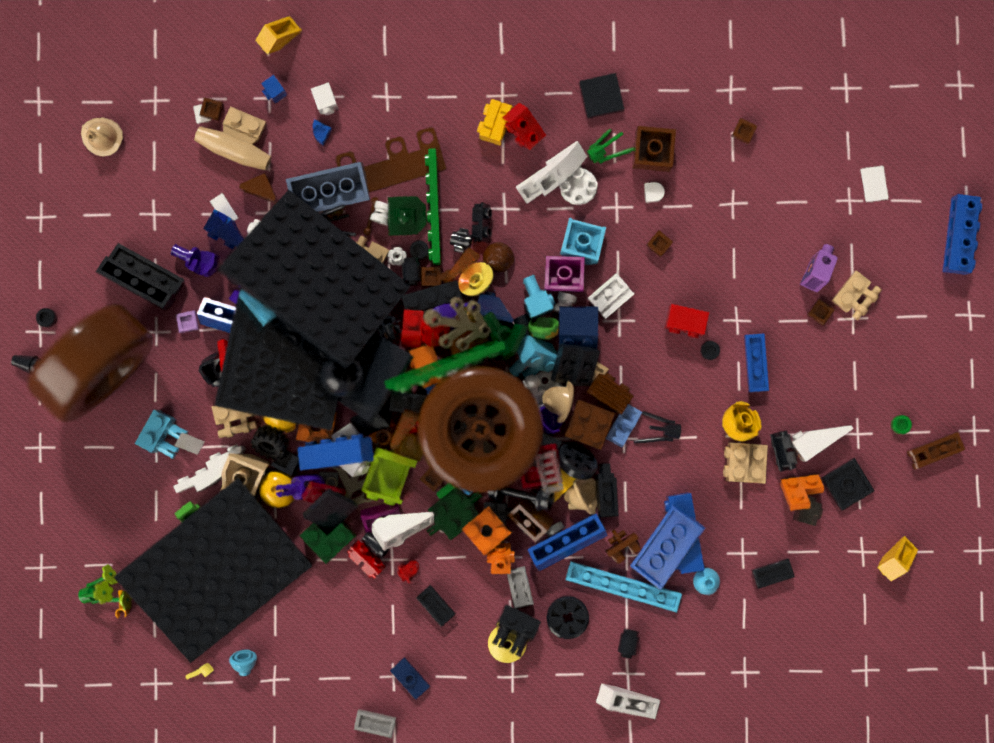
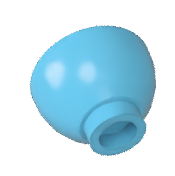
M704 568L705 570L696 572L693 584L699 593L710 595L718 590L720 577L715 570Z
M250 650L237 651L229 658L230 665L236 672H239L240 676H247L256 664L257 655Z

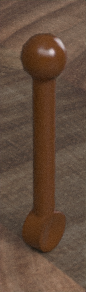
M377 197L371 199L372 207L367 227L364 229L365 235H370L372 221L370 217L375 211V202L379 201Z

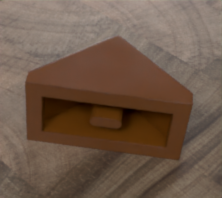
M265 173L239 185L243 192L274 204L278 202L271 182Z

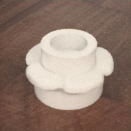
M395 247L388 252L389 262L392 265H402L404 258H407L406 252L402 251L400 247Z

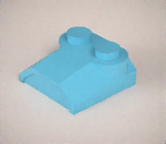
M569 218L560 255L585 257L584 264H597L606 227Z

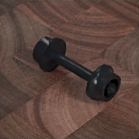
M507 486L498 490L488 491V497L495 499L498 503L503 501L505 495L536 501V510L539 512L551 510L554 503V491L548 490L546 486H541L537 494L507 488Z

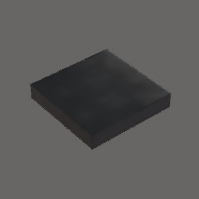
M616 73L579 81L587 119L625 110Z
M855 458L850 459L820 477L840 511L845 510L875 491Z
M328 488L303 513V517L332 532L358 508V505L355 501Z

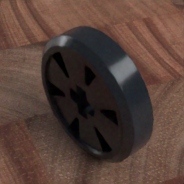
M566 443L558 451L560 468L573 478L588 480L593 477L598 469L597 459L590 450L582 445Z
M566 595L558 597L550 604L546 619L549 629L557 637L574 639L586 630L589 623V613L587 607L580 599ZM572 613V621L564 622L563 614Z

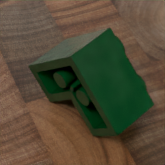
M342 522L330 534L323 527L312 523L299 536L327 564L357 535L345 522Z

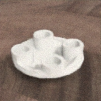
M578 167L576 171L560 184L559 188L561 195L567 202L574 205H582L594 198L598 184L591 172Z

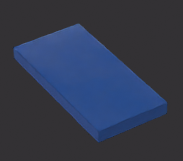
M672 505L630 567L659 590H662L706 528L678 506Z

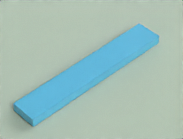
M570 561L565 580L673 612H677L682 593L666 588L659 590L652 584Z

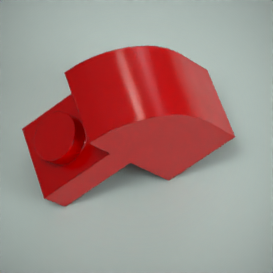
M404 309L401 337L402 348L417 349L422 347L420 328L424 311Z

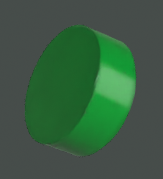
M898 415L892 419L891 428L897 434H906L911 430L912 422L909 417Z

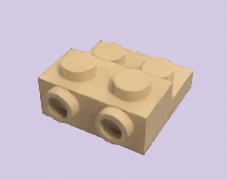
M728 443L724 450L727 466L724 465L723 477H726V481L765 484L768 445Z

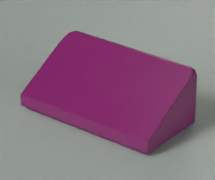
M384 503L360 511L366 533L372 532V524L378 518L401 514L398 503H395V506Z

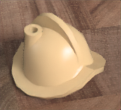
M94 118L82 126L81 136L83 143L95 155L109 156L116 152L121 145L123 139L122 130L118 124L110 119Z
M568 381L566 387H551L543 394V404L550 412L558 415V423H562L566 419L571 409L574 398L573 384Z
M593 478L588 480L575 479L573 481L572 487L564 494L565 500L569 503V510H586L590 515L596 513L597 492L596 481Z

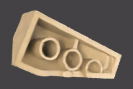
M229 453L222 469L221 490L239 477L255 496L270 462L252 454Z

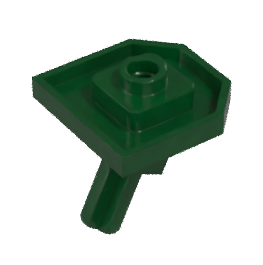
M417 196L387 197L388 235L418 234L426 225V205Z
M489 312L484 315V321L491 330L489 335L493 341H504L506 348L500 351V355L492 358L499 361H507L516 354L528 327L522 324L502 323L501 325L494 313Z

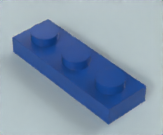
M765 333L744 335L748 392L769 391Z

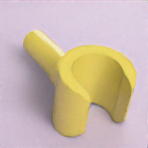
M206 663L196 671L187 674L186 679L188 680L200 673L206 677L214 669L209 663Z

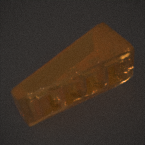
M467 248L444 278V282L448 283L479 260L481 256L471 248Z
M406 408L404 409L390 442L392 449H395L419 420L418 413Z

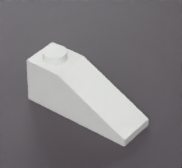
M841 426L805 431L803 433L799 431L792 436V448L800 460L806 462L853 430V427Z
M433 512L381 517L372 524V534L385 551L434 524Z
M601 684L596 703L608 710L655 719L660 700L620 687Z

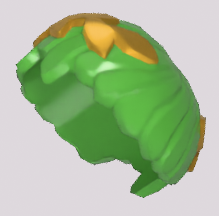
M539 317L534 323H532V320L529 321L528 331L532 337L544 340L551 339L559 332V321L555 318Z

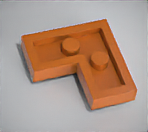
M819 474L781 479L780 482L790 511L810 508V501L807 495L824 493V486Z

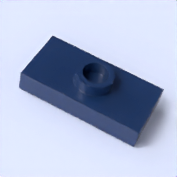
M406 657L390 669V672L415 700L430 687V684Z

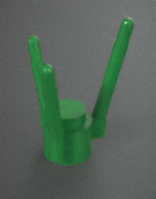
M608 129L593 145L589 146V150L586 152L594 164L597 162L602 164L607 160L634 151V147L604 157L606 154L604 149L623 135V132H620L601 145L600 143L612 132L611 129Z

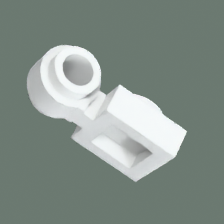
M532 374L525 377L526 379L522 380L523 384L533 394L539 408L545 406L543 404L545 390L543 387L538 388V386H541L538 376H533Z

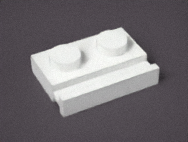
M616 273L587 299L594 307H598V312L606 319L631 298L634 292L629 289L627 284Z

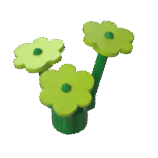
M109 564L102 567L103 573L101 578L87 583L86 588L79 590V600L84 604L89 602L92 604L120 602L124 611L130 609L132 605V597L126 591H122L120 598H112L113 588L109 587V584L113 585L118 582L114 578L116 572Z

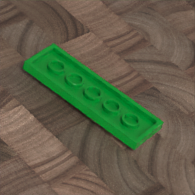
M504 341L484 342L466 351L458 352L384 381L386 388L393 389L394 391L400 390V392L411 390L414 384L423 385L429 383L432 377L441 378L448 375L447 372L450 370H462L466 368L465 365L468 363H480L483 361L482 358L489 356V358L498 356L500 351L506 349Z

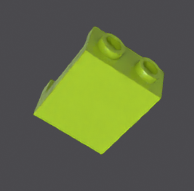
M376 447L373 455L374 461H371L361 491L366 493L369 499L378 501V498L384 499L386 504L395 506V503L402 505L403 501L400 500V495L410 467H416L417 460Z

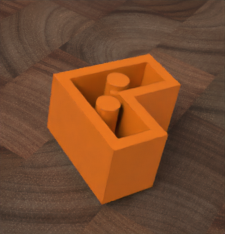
M426 345L410 351V354L414 356L410 362L412 369L438 361L434 347L431 348ZM435 376L430 378L429 383L423 385L417 383V385L425 389L438 383L444 377L436 378Z

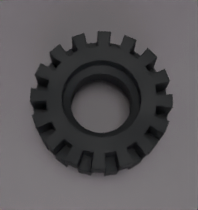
M266 425L260 426L254 434L251 444L256 453L260 452V456L263 457L265 455L266 459L271 457L272 460H278L284 455L289 445V439L286 434H283L282 430L278 431V428L275 427L273 429L270 425L268 427Z

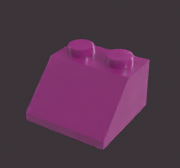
M546 256L544 290L583 292L585 257Z

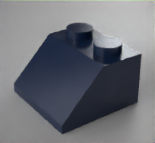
M559 306L558 349L560 344L597 349L598 307Z

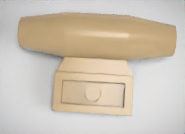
M230 107L224 119L223 132L199 127L195 134L194 140L213 153L241 165L267 170L272 157L253 145L260 139L266 126V121L233 107Z

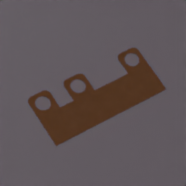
M429 127L419 130L416 133L420 150L408 153L403 137L399 136L387 140L385 146L389 159L364 166L369 192L425 176L426 173H429V166H425V154H428V149L436 148L437 172L447 169L435 129ZM424 132H430L433 135L431 143L425 144L422 142L421 135ZM398 141L402 144V150L399 153H393L390 150L392 142ZM351 151L339 154L335 158L337 167L341 166L340 160L344 156H349L352 159V164L357 163L355 155Z

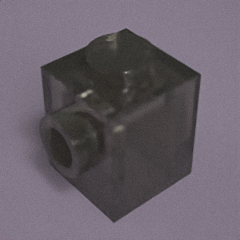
M808 496L810 508L795 510L793 520L816 526L817 520L821 518L823 513L822 504L816 502L817 498Z

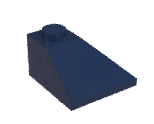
M485 291V294H480L478 303L481 306L480 313L483 319L485 314L493 312L499 323L513 324V317L500 298L496 297V293Z

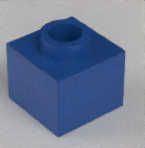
M274 75L261 83L264 87V90H262L263 94L268 100L272 99L275 104L287 96L286 91Z

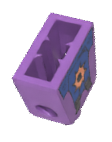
M824 244L822 250H819L811 258L800 285L818 292L829 283L837 261V257L832 255L835 249L833 246Z

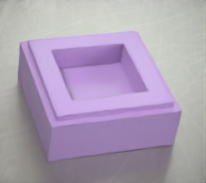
M195 310L176 314L179 333L200 330Z

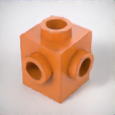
M499 543L487 554V563H491V574H511V563H514V551H510V543Z

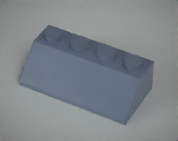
M363 162L286 179L288 189L317 212L332 209L342 204L350 205L370 200Z

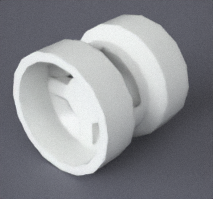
M376 201L374 205L375 211L371 214L370 220L388 226V204Z
M559 292L557 297L558 303L555 304L553 311L559 313V306H573L576 303L577 297Z

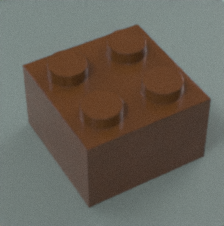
M637 126L632 169L670 172L673 168L676 129Z
M577 400L564 437L601 450L615 413Z

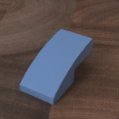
M628 404L623 414H618L606 439L622 448L642 412Z

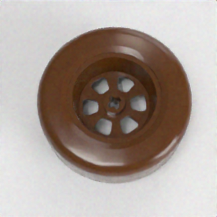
M112 304L104 306L72 326L43 354L29 375L28 390L58 421L71 422L77 420L108 399L135 373L150 353L153 337L122 305Z
M485 366L467 367L455 371L440 380L426 397L418 421L420 448L431 469L452 486L472 492L494 491L517 481L534 463L543 438L542 415L537 401L530 390L509 373ZM475 403L478 414L470 418L464 413L463 409ZM488 404L493 405L499 410V413L492 419L484 415ZM456 420L467 424L466 432L454 433V423ZM479 423L481 426L485 425V428H483L484 432L481 434L479 431L475 432L476 425ZM505 423V436L501 437L494 434V425ZM468 438L476 442L475 449L471 453L461 447V444ZM491 439L497 445V448L490 453H484L483 442Z

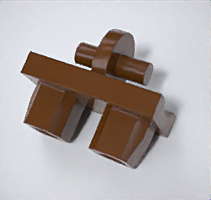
M614 529L611 531L613 537L608 542L610 545L616 541L618 543L605 552L619 564L626 559L621 551L628 546L632 554L641 550L638 542L639 537L633 532L621 540L622 537L627 535L626 532L622 530L617 534Z

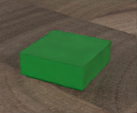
M448 483L436 495L439 499H442L455 487Z

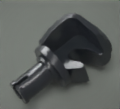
M219 352L207 356L201 362L198 369L208 385L211 384L212 388L218 387L221 375Z

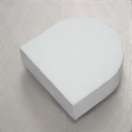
M657 182L644 183L645 203L658 202L663 198L664 188L661 184Z

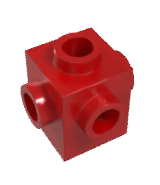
M422 319V326L420 328L421 340L431 348L441 346L439 339L442 335H447L450 332V326L439 324L436 327H431Z

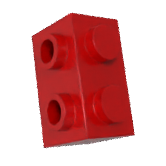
M521 103L516 104L502 117L506 123L504 125L509 133L515 135L516 138L514 140L521 148L524 146L531 150L546 136V133L530 110Z
M671 304L664 328L669 329V332L673 334L684 332L688 333V337L699 338V336L705 335L709 312Z

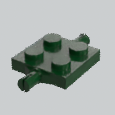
M456 487L428 509V512H433L435 524L426 530L427 533L432 537V535L441 530L450 541L463 532L462 528L479 514L474 503L483 496L480 492H475L468 497L461 489Z

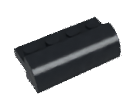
M119 243L109 257L106 256L96 270L97 274L164 311L173 305L176 301V295L185 283V279Z

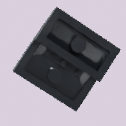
M560 344L551 380L554 383H567L569 381L574 386H591L600 351L584 346Z

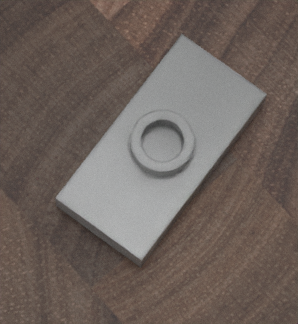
M525 566L511 569V574H507L515 609L534 605Z
M358 709L354 730L392 738L396 717Z

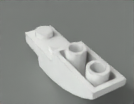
M576 141L545 162L547 166L517 185L516 189L526 203H529L542 193L545 196L576 171L587 158V155L578 141Z
M238 444L227 448L228 452L221 455L219 452L210 456V461L205 462L208 470L205 467L196 471V476L189 478L186 476L177 480L179 484L173 486L176 493L183 492L194 486L197 492H200L221 480L222 469L229 453L243 454L246 450L245 446L238 447Z

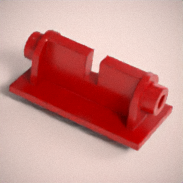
M359 540L347 551L348 557L357 565L361 562L365 563L361 569L373 579L386 567L381 559L375 557L368 547Z
M411 561L405 566L401 563L398 566L399 571L397 572L400 578L411 583L412 576L419 570V563Z

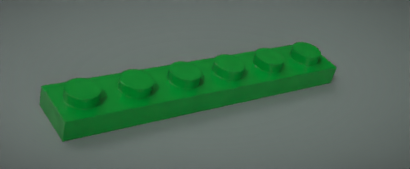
M436 148L428 149V154H425V166H429V173H426V185H430V192H426L427 204H430L431 211H427V222L431 223V230H428V242L432 241V249H428L429 261L432 260L433 265H441Z

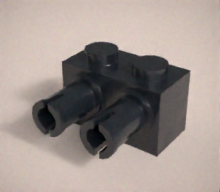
M506 604L495 624L499 629L492 644L496 646L499 642L498 647L504 648L509 633H512L517 637L509 652L512 654L516 652L515 655L521 657L527 641L531 642L534 639L541 621Z

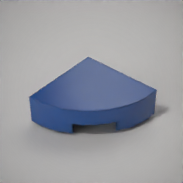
M314 119L312 126L313 134L316 140L324 146L332 128Z

